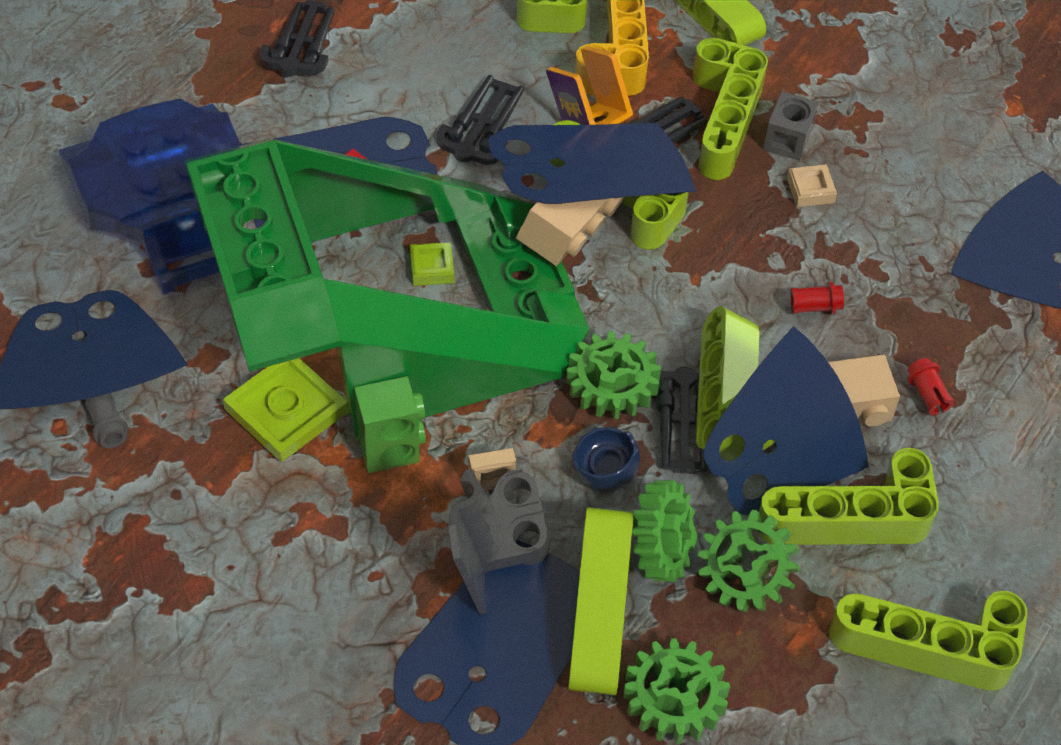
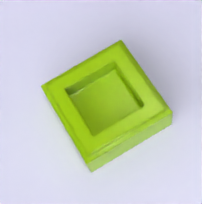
M451 242L410 245L413 286L455 283Z

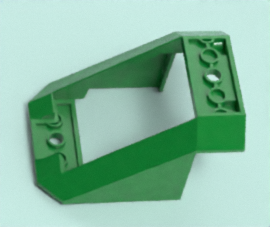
M271 138L184 160L204 229L208 233L218 265L227 303L249 372L337 348L349 417L356 437H358L354 387L408 376L412 393H421L425 417H429L563 378L567 372L570 354H577V344L580 341L584 343L589 334V326L577 302L574 287L562 261L555 266L516 239L530 209L534 206L533 203L482 184ZM435 209L439 222L454 221L490 311L324 279L311 242ZM254 219L266 222L257 229L243 227L245 223ZM516 271H526L532 274L526 280H517L511 275Z

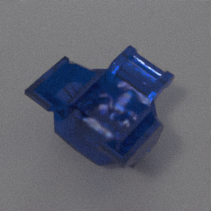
M181 98L160 102L102 121L92 140L58 150L85 222L93 230L118 233L143 244L162 295L174 292L176 286L219 272L215 256L170 271L166 265L213 250L208 233L204 229L184 160L242 145L237 138L227 112H220L213 103L197 108Z

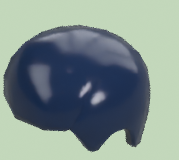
M613 427L594 428L580 438L575 450L572 452V460L575 471L584 484L598 491H616L631 483L638 473L640 451L633 435L629 431L622 432L620 429Z

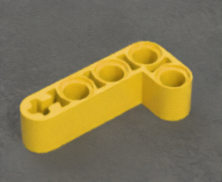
M607 0L609 43H591L581 46L576 52L574 74H578L581 77L586 95H594L581 49L585 46H590L614 53L617 57L628 96L636 95L645 88L649 59L644 0Z

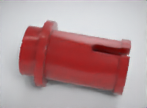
M830 281L827 283V286L791 288L790 304L792 314L829 311L830 315H835L836 310L844 309L842 285H834V282Z
M923 358L908 367L907 372L909 375L907 380L910 385L916 386L929 415H939L938 406H940L944 413L955 402L938 374L940 371L939 365L932 363L929 358Z

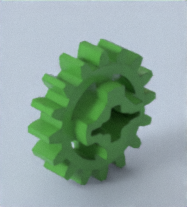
M613 331L608 332L607 339L601 340L597 334H592L590 346L580 341L577 344V354H570L566 382L571 384V397H581V408L583 410L591 405L595 406L597 417H601L605 410H609L614 419H619L620 411L625 409L631 416H635L637 404L648 408L651 396H657L661 366L656 365V352L645 353L646 342L644 340L636 344L631 343L630 333H626L622 340L616 339Z
M654 480L653 483L645 485L646 494L640 493L638 496L641 505L640 510H634L632 534L636 536L637 540L634 553L640 557L638 567L639 569H646L645 577L647 579L676 582V578L684 576L683 567L690 566L688 553L689 551H694L696 546L697 532L692 520L695 511L689 505L691 496L689 493H684V485L682 483H676V480Z
M751 510L748 520H744L738 511L732 512V524L727 525L718 519L716 525L720 532L716 536L705 533L703 536L711 546L709 550L698 551L697 556L708 561V566L701 568L698 572L703 578L713 579L706 587L710 594L714 595L723 591L720 597V603L729 607L737 599V610L741 612H747L750 602H753L759 611H766L765 599L770 597L780 604L783 601L778 592L783 586L787 589H794L795 585L787 577L789 572H800L801 567L797 563L790 561V557L799 553L800 550L796 544H785L792 535L786 527L775 532L778 520L772 515L761 523V515L757 510ZM752 532L767 535L774 544H757L755 537L752 536ZM732 540V544L726 554L721 556L726 544ZM749 551L758 557V559L752 561V570L750 571L740 565V563L746 561V553ZM778 566L774 577L766 584V578L771 569ZM724 578H741L746 591L733 589Z
M671 638L669 649H663L655 641L651 646V656L639 651L636 654V666H628L625 680L629 683H625L623 698L631 700L627 713L629 716L641 714L639 729L643 732L651 726L657 729L656 740L662 741L666 733H672L676 744H681L684 733L688 732L696 741L701 740L703 726L714 731L717 728L718 716H724L728 701L724 698L728 697L730 683L721 681L725 668L723 665L711 667L713 653L710 650L701 656L696 654V642L691 641L686 649H680L677 639ZM654 672L656 676L655 681L650 682L649 688L645 690L644 684L647 678ZM707 692L708 700L699 710L698 702L702 699L703 693Z

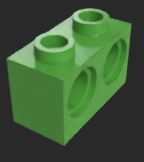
M408 376L354 387L358 440L367 473L420 462L419 445L426 443L424 426L421 420L425 419V408L421 393H412Z

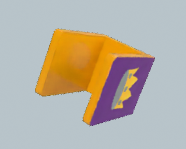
M585 46L581 49L597 102L591 107L582 79L578 74L554 67L546 70L562 121L571 120L581 125L619 124L634 115L617 57L614 53L590 46ZM599 116H607V117H606L605 119H603L602 121H599V122H595V121H594V118H596V117H599Z

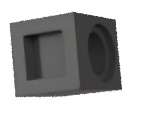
M781 91L768 123L763 150L801 161L813 130L819 102Z

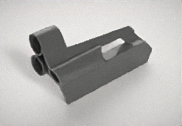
M466 469L460 482L468 500L451 506L448 529L453 560L480 615L487 613L485 602L486 572L519 564H538L547 557L550 550V539L538 486L535 479L528 473L522 472V470H511L505 473L498 480L489 500L473 471ZM514 490H528L530 496L525 502L514 504L507 500ZM533 531L540 535L538 542L531 547H521L516 544L518 537L524 532Z

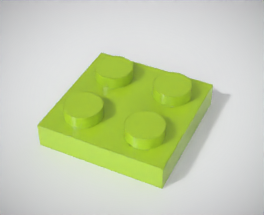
M300 358L266 367L223 399L224 409L281 463L348 413L346 400Z

